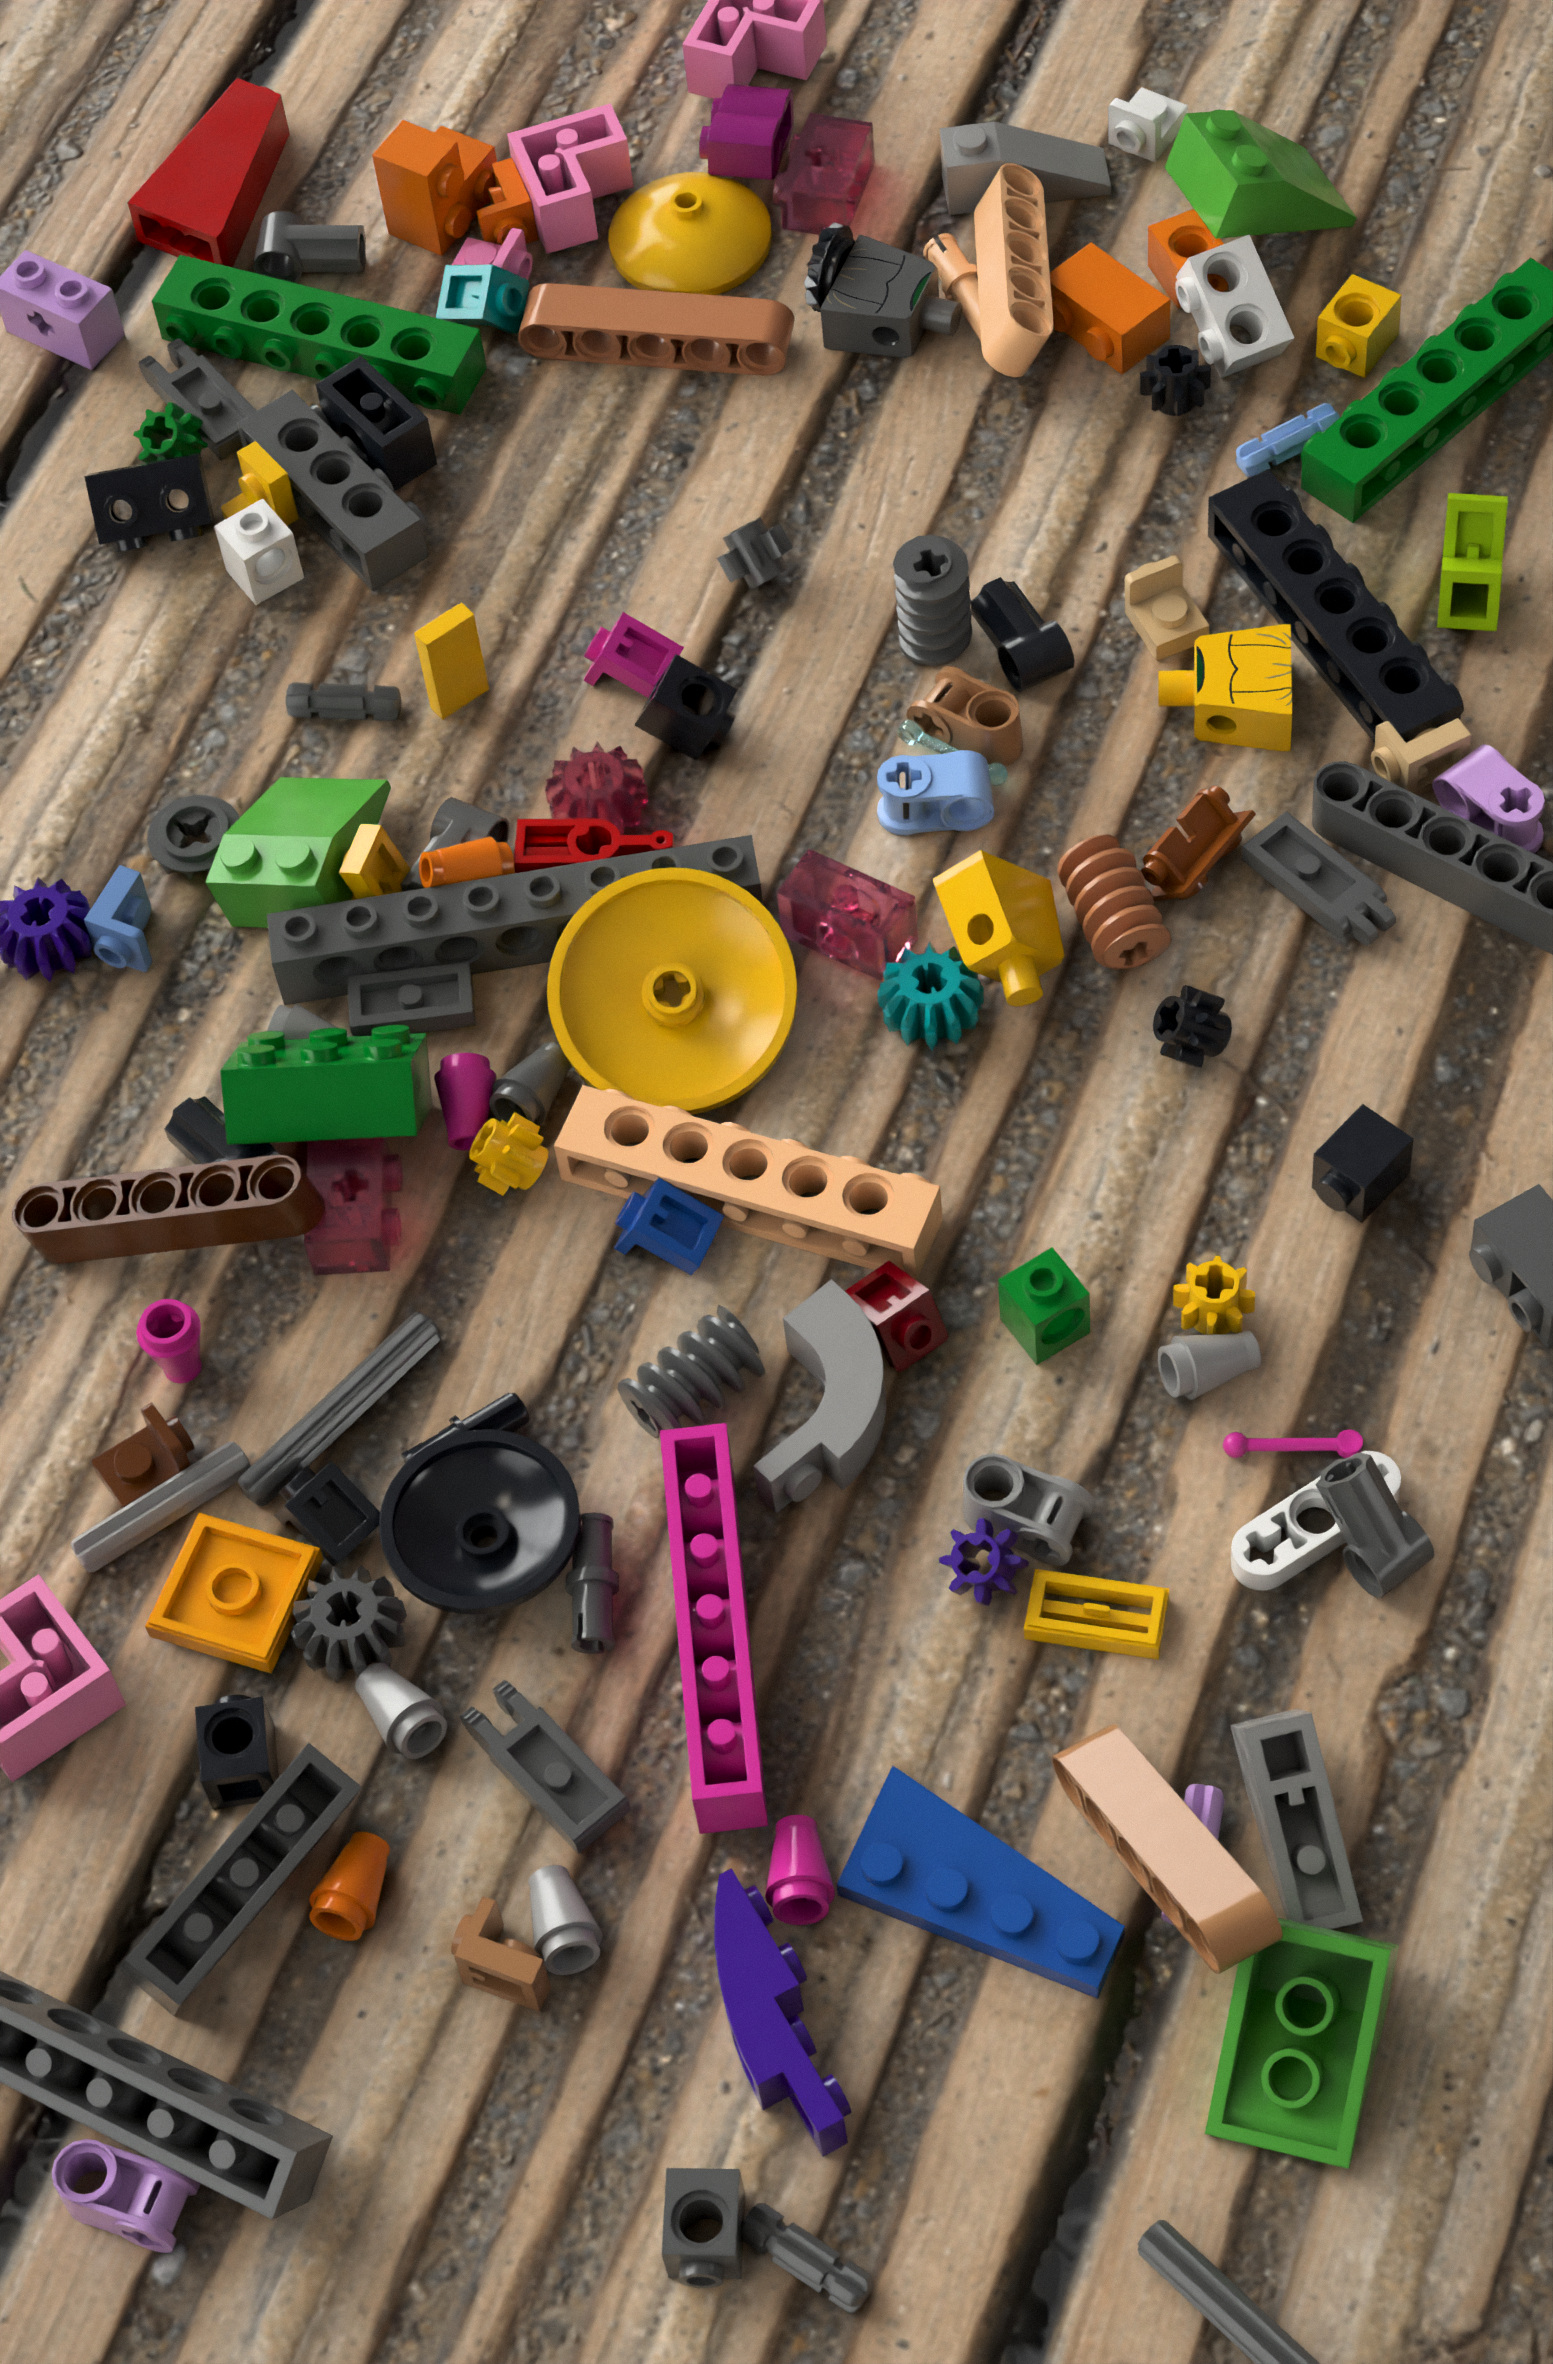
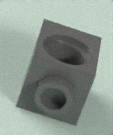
M666 2168L661 2255L668 2278H679L681 2284L693 2288H714L721 2286L723 2279H742L743 2240L741 2225L745 2214V2189L740 2169ZM701 2219H712L722 2225L720 2233L708 2242L696 2243L685 2237L688 2228Z

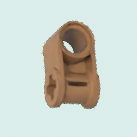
M944 666L935 676L936 685L923 700H916L907 709L906 716L909 724L923 739L953 751L971 750L980 753L987 759L988 767L991 769L1012 765L1023 752L1020 708L1015 696L1008 691L997 689L971 677L960 668Z

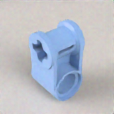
M959 750L947 754L900 755L891 757L883 762L878 769L877 785L883 797L878 803L877 817L880 825L893 834L911 835L921 832L947 830L971 831L987 825L993 818L995 811L987 759L980 753L971 750ZM901 772H905V788H900ZM903 803H909V817L907 819L903 818Z

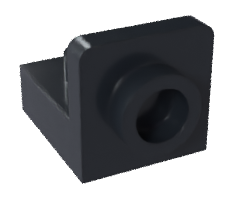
M332 1461L317 1475L307 1465L279 1492L287 1502L274 1516L283 1525L290 1520L314 1547L321 1549L322 1555L332 1566H337L379 1526L380 1511Z

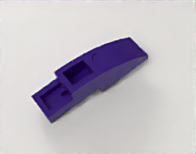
M730 1868L719 1874L715 1901L714 1944L718 1978L732 2039L746 2078L762 2110L789 2097L819 2152L824 2157L848 2144L843 2117L851 2114L852 2111L846 2096L834 2076L830 2074L821 2079L809 2059L817 2051L808 2030L797 2015L804 2011L800 1984L807 1981L806 1973L798 1956L788 1942L777 1947L766 1926L774 1921L764 1898L755 1885L744 1890L734 1871Z

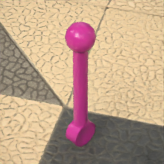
M1350 1429L1340 1432L1337 1438H1247L1242 1433L1232 1432L1223 1440V1449L1232 1458L1242 1457L1246 1452L1336 1451L1341 1457L1348 1458L1361 1452L1363 1445L1362 1436L1355 1430Z

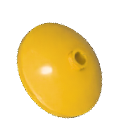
M684 172L656 179L631 194L620 205L613 216L609 228L608 241L611 258L616 269L623 278L640 290L718 295L742 284L761 267L771 247L772 227L770 215L765 204L756 193L744 184L721 175H711L706 172Z

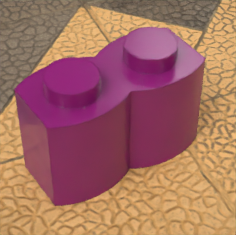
M728 84L722 98H714L711 109V125L703 126L700 134L699 155L701 159H708V174L774 180L780 167L783 151L786 150L793 130V90Z

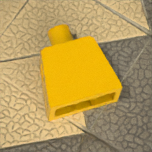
M980 850L933 878V882L964 964L973 972L1001 982L1006 1001L1010 1006H1026L1038 1001L1043 996L1039 976L1061 964L1065 956L1051 881Z

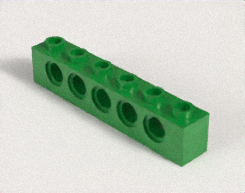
M179 255L152 299L162 340L172 342L178 338L182 342L184 341L185 345L221 354L226 358H237L269 366L277 371H288L319 380L325 379L359 356H362L411 403L431 410L438 409L461 415L487 368L481 333L478 328L184 255Z
M1530 257L1514 272L1502 275L1488 294L1476 304H1469L1464 307L1456 320L1438 336L1432 335L1427 338L1413 357L1400 368L1394 367L1389 370L1380 384L1362 400L1356 399L1351 402L1344 410L1342 416L1324 432L1319 431L1313 434L1301 452V489L1354 523L1552 354L1553 271Z

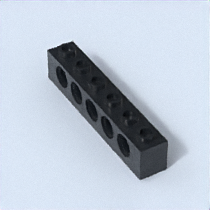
M1267 469L1209 497L1208 537L1278 624H1291V640L1374 743L1376 726L1385 721H1389L1407 743L1428 728H1438L1457 718L1461 720L1464 705L1457 688L1450 681L1444 682L1431 667L1428 655L1421 644L1417 641L1411 642L1398 627L1391 608L1383 601L1378 602L1365 586L1359 569L1353 563H1346L1337 553L1326 529L1320 524L1314 525L1304 513L1299 498L1292 488L1288 486L1283 487L1272 472Z

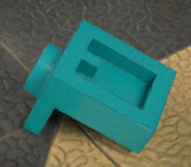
M493 264L445 265L436 318L462 325H490L507 333H519L525 311L529 281Z

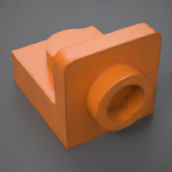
M513 158L492 163L496 186L488 189L491 206L477 211L482 240L502 245L511 228L524 231L526 244L539 240L532 203Z

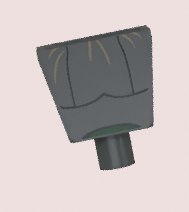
M859 235L820 308L824 348L907 358L914 355L926 330L953 336L961 320L962 305L959 302L939 298L938 268L933 262L870 237Z

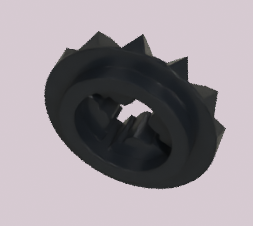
M833 222L828 228L825 227L821 231L818 243L812 246V256L806 264L808 273L804 285L807 289L805 294L807 305L812 306L814 311L821 312L820 308L855 244L852 230L847 225Z

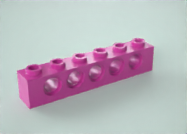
M721 1423L660 1430L691 1792L699 1833L769 1826L734 1468L727 1424Z

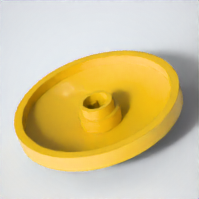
M669 867L638 872L621 878L597 892L581 906L563 930L556 944L548 973L547 999L551 1024L567 1060L588 1085L602 1091L607 1089L619 1090L628 1094L634 1100L659 1107L676 1106L691 1115L722 1107L736 1100L760 1082L782 1054L790 1037L797 1010L798 990L793 956L786 937L771 913L759 900L737 884L718 875L689 868Z

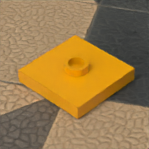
M198 1513L145 1625L149 1637L272 1674L296 1621L293 1614L294 1601L306 1599L309 1579L314 1581L324 1560L321 1549Z

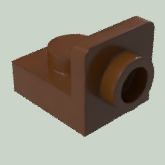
M152 1402L140 1409L147 1425L145 1428L91 1460L97 1475L121 1509L191 1466L187 1453L194 1450L195 1447L187 1431L175 1415L165 1421Z

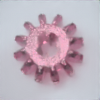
M598 741L592 752L583 753L573 746L570 755L571 761L554 760L553 777L547 779L545 787L552 819H604L613 823L620 831V835L624 833L623 826L639 827L642 817L641 810L647 808L649 799L647 785L644 783L643 769L638 764V760L627 759V754L624 753L621 746L614 748L608 753L604 752Z

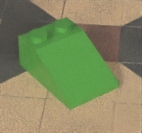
M1218 109L1210 112L1185 114L1165 169L1215 239L1354 226L1357 217L1305 147L1233 110Z
M280 777L223 834L205 882L231 926L268 928L267 914L351 900L353 893L339 874L343 858L350 849L360 824L378 825L391 790L388 780Z
M1278 1918L1283 1934L1282 1939L1238 1963L1205 2134L1349 2169L1385 2021L1399 1945Z

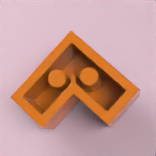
M402 120L372 154L388 234L441 256L457 238L462 237L466 233L470 222L477 215V211L487 203H490L488 189L496 186L492 163L497 162L495 147L444 126H440L433 132Z

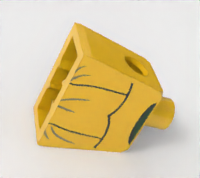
M1291 624L1198 637L1194 643V670L1158 671V707L1194 706V737L1200 741L1274 751H1291Z

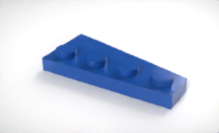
M893 1765L836 1884L837 1893L840 1897L1097 1999L1125 1938V1926Z

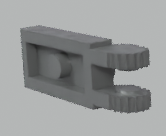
M177 338L167 346L169 356L178 368L176 371L169 374L150 355L139 361L138 364L143 377L166 404L173 402L184 408L185 414L191 413L203 420V424L197 432L200 434L201 439L208 443V448L220 460L243 448L237 422L257 410L203 355L198 357L188 345H185L184 341L182 342L181 339Z
M503 1680L492 1690L500 1708L518 1724L505 1736H502L489 1719L472 1706L460 1715V1720L469 1734L489 1755L491 1762L579 1854L631 1811L629 1800L541 1707L535 1709L510 1682Z

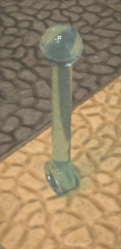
M904 720L897 729L899 738L909 745L919 743L940 754L959 751V749L924 733L921 727L914 721ZM997 762L988 764L991 785H1002L1008 776L1006 767Z

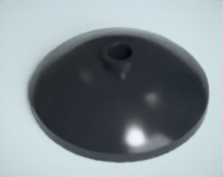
M491 1429L471 1430L456 1433L433 1442L416 1453L403 1465L385 1493L379 1517V1534L382 1549L391 1571L402 1586L413 1596L426 1604L447 1612L470 1615L489 1614L525 1603L537 1596L556 1580L568 1564L576 1548L581 1525V1512L578 1495L570 1474L561 1461L547 1448L530 1438L513 1432ZM484 1537L497 1539L492 1546L486 1548L475 1546Z

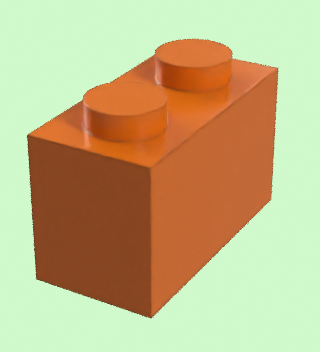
M1092 242L1050 272L1053 328L1068 334L1083 345L1094 359L1106 362L1122 375L1170 339L1171 299Z

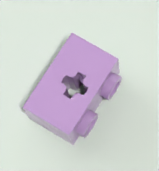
M24 250L0 276V313L6 331L90 370H93L125 335L112 288L27 250Z

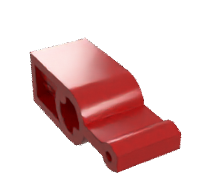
M597 818L517 819L514 869L515 873L673 848L675 847L673 833L665 830L655 831L651 835H620V831L613 823Z

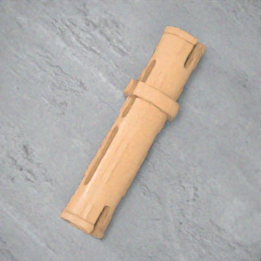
M939 234V239L946 248L944 253L934 238H932L925 245L923 256L926 260L933 262L938 268V276L942 281L941 289L947 300L961 303L963 315L981 341L977 265L968 262L952 234Z

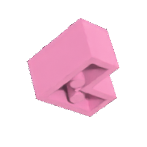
M708 0L682 44L688 92L713 99L715 97L722 98L728 84L748 86L757 69L807 80L827 46L823 0Z
M611 103L508 133L511 157L530 197L537 233L546 254L598 239L593 199L634 187L627 138Z
M39 1574L0 1599V1649L11 1663L0 1671V1767L13 1783L126 1706V1703L110 1669Z

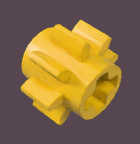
M515 1112L508 1122L504 1120L498 1121L495 1118L488 1120L477 1133L469 1152L470 1160L477 1163L474 1171L480 1174L477 1182L504 1196L509 1186L514 1189L519 1187L523 1190L530 1188L541 1175L548 1159V1149L540 1145L544 1138L538 1134L540 1126Z
M1215 1256L1213 1261L1202 1263L1198 1267L1188 1263L1186 1265L1187 1284H1177L1173 1288V1305L1183 1308L1181 1311V1328L1187 1330L1194 1327L1204 1335L1226 1334L1230 1331L1235 1334L1242 1332L1243 1316L1241 1313L1248 1314L1255 1311L1256 1292L1245 1289L1247 1286V1269L1242 1267L1235 1270L1227 1263L1222 1262L1220 1256Z

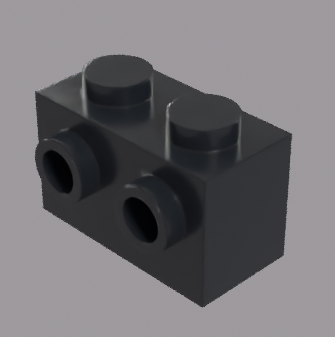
M201 453L90 473L84 476L99 545L113 542L115 552L149 546L147 541L148 535L168 531L171 542L203 536V525L213 523L215 520ZM180 489L187 494L189 499L187 507L179 508L171 502L170 494L172 490ZM117 500L126 501L131 506V518L124 519L117 515L115 512V502Z

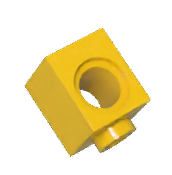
M1352 274L1318 316L1316 357L1327 361L1334 367L1345 369L1365 378L1399 335L1402 295Z

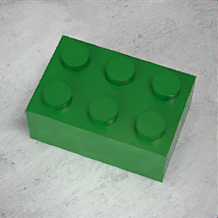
M387 1025L372 1029V1036L347 1037V1030L342 1028L314 1030L309 1033L310 1039L285 1040V1033L280 1031H264L248 1035L247 1042H241L220 1070L227 1145L417 1136L432 1107L426 1033L410 1034L408 1026Z

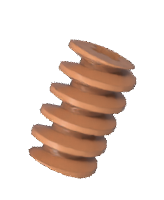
M1110 834L1093 836L1070 848L1060 859L1057 872L1061 884L1066 888L1068 900L1074 906L1076 918L1082 925L1085 938L1091 944L1095 960L1106 968L1114 970L1131 969L1145 965L1158 958L1167 950L1171 942V935L1168 928L1162 925L1163 920L1160 910L1153 906L1154 900L1151 891L1144 887V875L1136 868L1137 864L1134 854L1128 849L1120 848L1118 839Z

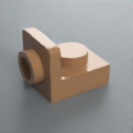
M483 1896L474 1915L466 1914L461 1919L452 1941L451 1952L454 1955L462 1982L465 1985L540 2012L551 1989L544 1960L540 1958L539 1953L535 1949L518 1940L504 1938L501 1943H497L504 1928L497 1901Z

